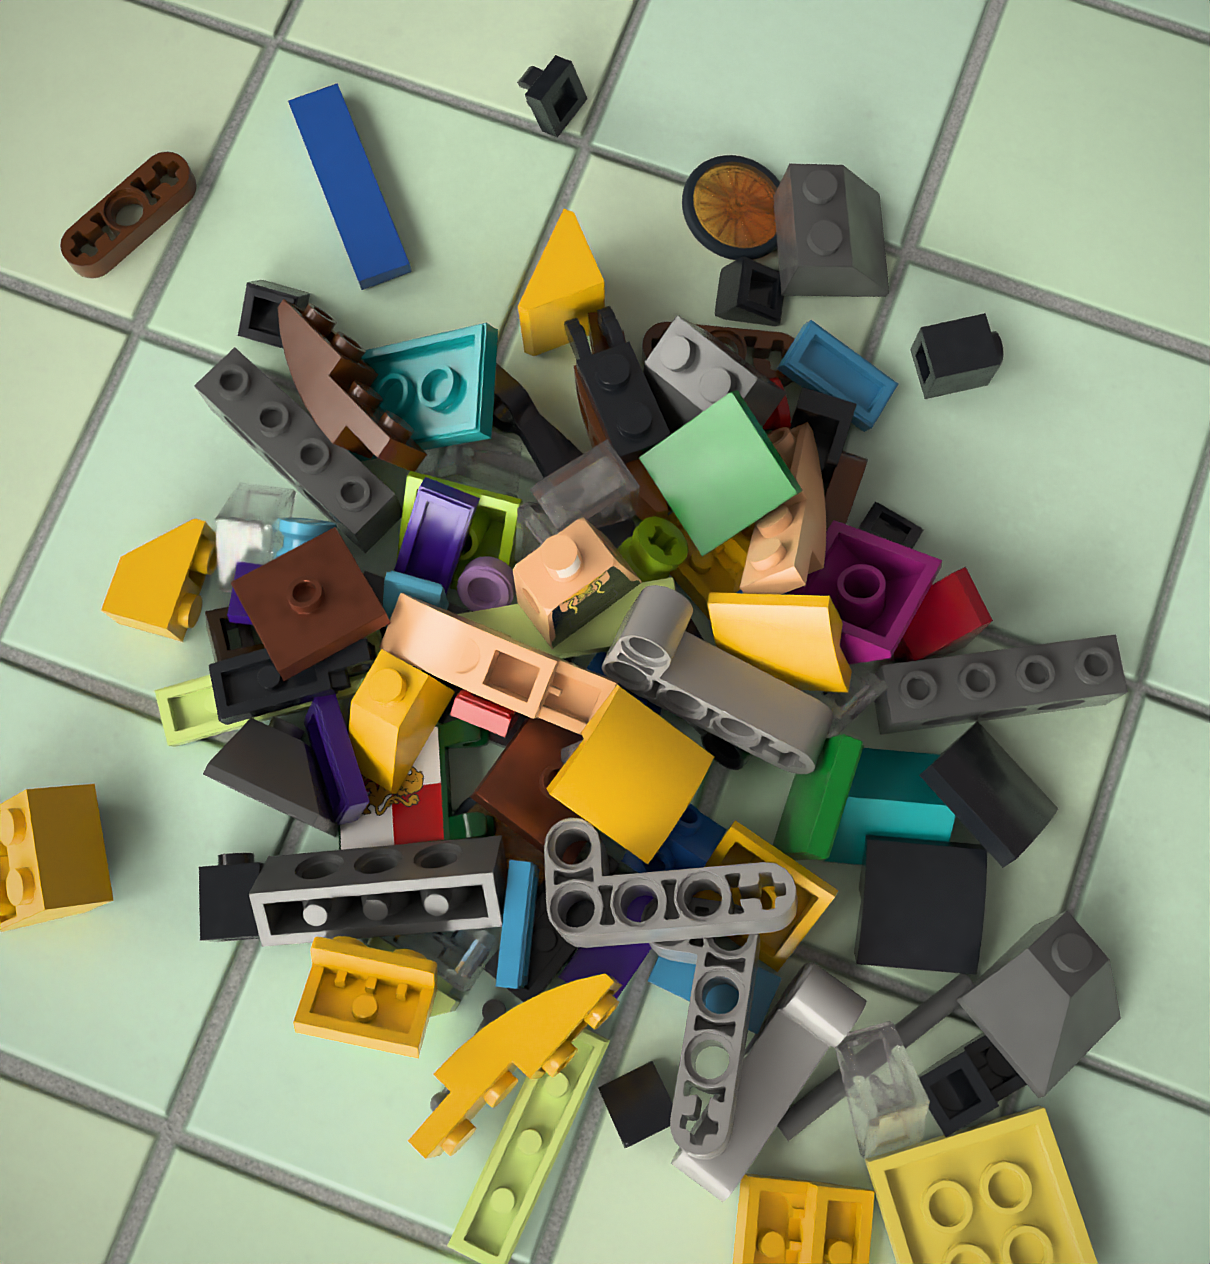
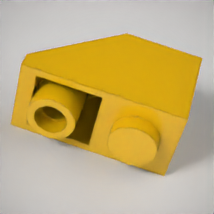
M194 518L121 556L101 611L118 624L183 642L187 628H193L199 619L202 610V597L199 594L206 575H212L219 563L221 545L218 541L220 537L206 521Z

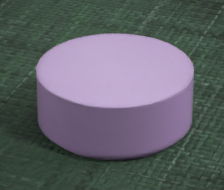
M486 556L473 559L466 565L457 583V592L460 600L471 611L510 605L516 594L513 570L505 562L494 557Z

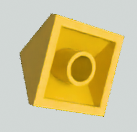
M563 209L518 304L524 353L532 356H537L569 343L564 326L565 321L577 318L580 324L583 325L586 335L589 336L588 313L598 312L597 310L605 307L604 279L575 213L567 209Z
M735 820L704 867L768 862L782 866L793 877L798 900L797 913L793 921L782 930L759 933L761 946L759 960L778 972L835 898L838 890ZM773 886L762 887V896L758 899H760L763 909L770 910L775 908V899L779 896H776ZM739 887L730 888L734 904L741 906L740 899L742 898ZM711 890L700 891L693 896L722 901V897ZM749 934L726 937L742 947L747 942Z

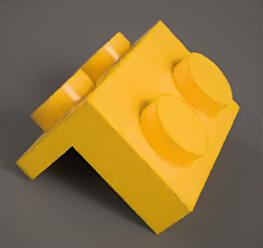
M336 936L333 939L315 937L310 949L312 967L293 1021L295 1032L419 1059L437 993V963L428 960L423 954L410 949H397L389 952L367 947L363 942L352 937Z

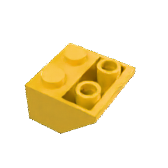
M95 784L26 789L0 804V932L85 913L114 901Z

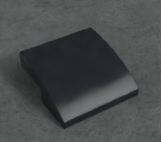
M978 721L968 728L919 775L1002 868L1016 860L1029 847L1058 810L1055 804Z
M866 835L859 881L861 904L854 948L856 964L977 975L987 882L988 851L983 845Z

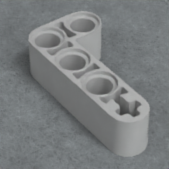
M652 585L645 587L625 615L602 664L604 674L608 678L618 681V685L780 769L796 774H809L813 772L834 719L832 710L820 700L686 632L685 630L693 614V607L685 596L665 586Z
M580 818L561 820L551 827L545 839L546 904L549 921L566 942L575 947L592 948L770 933L784 929L793 921L797 913L798 900L793 877L785 868L776 863L759 862L610 876L607 849L598 832L587 821ZM587 841L592 844L589 856L582 863L570 865L563 862L564 852L572 843ZM773 886L776 896H779L775 899L774 909L765 910L762 908L761 901L758 899L762 896V887ZM739 887L743 913L735 914V904L730 888ZM711 890L722 897L720 907L712 915L705 917L696 916L688 910L692 897L700 891ZM646 895L658 900L657 910L650 919L643 922H634L627 918V909L630 903L637 897ZM580 901L594 903V915L586 925L578 928L567 926L566 914L572 905Z
M692 897L688 910L696 916H709L718 910L721 901ZM653 898L645 906L641 922L654 916L658 907L657 899ZM735 904V914L743 913L742 906ZM749 934L747 942L735 951H726L719 948L715 944L716 937L649 943L651 948L662 958L696 965L670 1118V1129L675 1143L687 1154L698 1159H712L721 1155L729 1146L732 1137L761 948L760 934ZM722 984L734 987L739 992V1000L732 1011L725 1014H716L706 1008V997L713 987ZM709 1046L723 1048L729 1054L727 1070L715 1079L701 1077L696 1071L695 1062L698 1054ZM691 1087H695L707 1094L725 1093L722 1103L710 1097L708 1118L718 1126V1131L716 1135H705L703 1145H696L695 1136L686 1130L688 1120L697 1121L699 1119L702 1107L700 1097L698 1095H690Z
M814 962L804 964L762 1023L758 1034L754 1035L745 1049L734 1127L729 1146L721 1155L712 1159L695 1158L679 1147L671 1164L721 1202H724L737 1187L830 1046L837 1047L853 1028L865 1008L866 999ZM725 1093L715 1094L713 1098L722 1103ZM709 1104L690 1130L695 1136L696 1145H703L705 1135H716L718 1131V1126L708 1118Z

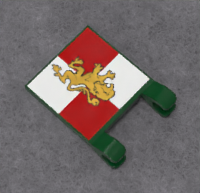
M461 719L436 725L396 794L361 774L370 802L357 821L338 825L339 850L495 836V819L492 816L480 812L452 816L449 749L487 746L490 740L489 731Z

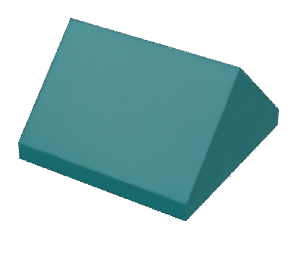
M863 748L830 856L823 860V862L862 865L866 835L950 842L955 815L919 776L940 754Z

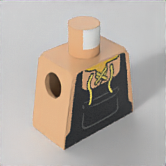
M585 518L577 519L557 535L547 538L542 546L518 562L513 568L517 603L552 649L642 583L607 536Z

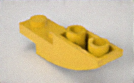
M606 973L575 980L545 991L513 1007L486 1025L459 1047L433 1074L450 1093L411 1136L408 1142L425 1159L440 1156L444 1151L449 1156L454 1155L475 1132L476 1127L470 1121L483 1106L488 1103L492 1108L496 1107L515 1087L518 1079L512 1073L517 1068L529 1079L541 1078L546 1072L553 1078L564 1069L578 1051L572 1042L588 1024L596 1030L606 1021L619 1004V1001L613 995L622 985L614 977Z

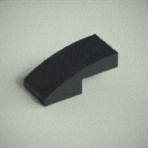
M984 1033L962 1045L912 1079L913 1084L945 1137L999 1107L998 1101L1027 1085Z

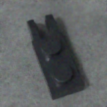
M607 306L597 310V322L602 335L605 336L609 349L592 354L585 329L577 318L565 321L564 326L568 341L576 358L577 373L615 461L620 466L639 459L640 456L666 439L671 433L630 342L625 343L622 329L611 306Z

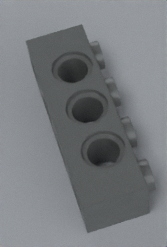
M234 347L194 385L214 414L326 518L336 523L337 528L365 554L402 518L403 510L396 494L347 449L333 444L314 419L237 348Z
M1116 634L882 665L870 679L880 735L1106 705L1128 692Z
M502 835L268 856L249 892V897L262 947L313 943L315 937L333 939L336 936H347L361 939L502 927L508 866Z

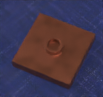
M336 527L230 582L284 681L391 623Z
M527 717L470 798L544 854L545 839L551 827L564 819H583L551 796L546 789L582 742L583 736L539 717L535 719ZM577 841L569 845L564 852L563 862L572 865L587 841Z

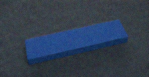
M338 83L288 100L361 290L412 272Z

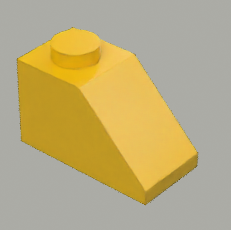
M381 649L351 701L348 735L361 774L396 794L455 691Z

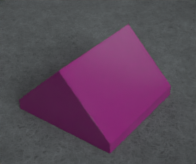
M833 520L826 531L824 568L808 574L806 585L790 591L788 595L830 596L843 623L839 646L849 665L888 659L892 657L942 568V560Z

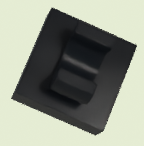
M557 55L554 56L544 70L530 66L517 82L519 87L528 90L525 93L526 102L531 107L541 131L557 138L588 99L572 61Z

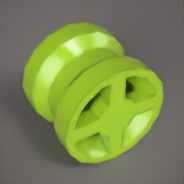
M653 516L645 518L634 529L633 536L628 537L617 550L640 578L641 582L668 578L670 571L675 570L687 558L688 545L683 533L673 523L664 518Z

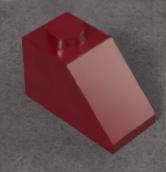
M966 567L951 573L931 585L892 657L889 658L892 662L898 660L899 663L941 658L966 647L993 621Z

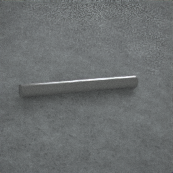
M960 973L792 1105L777 1125L788 1141L957 1009L960 1004L956 999L973 984L972 980L966 974Z

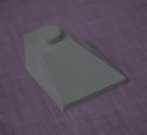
M273 716L269 725L250 718L210 760L203 772V775L333 837H336L338 833V825L334 821L312 748L301 741L305 731L287 721Z
M1068 911L1034 925L956 999L1038 1098L1045 1097L1121 1019L1110 959Z

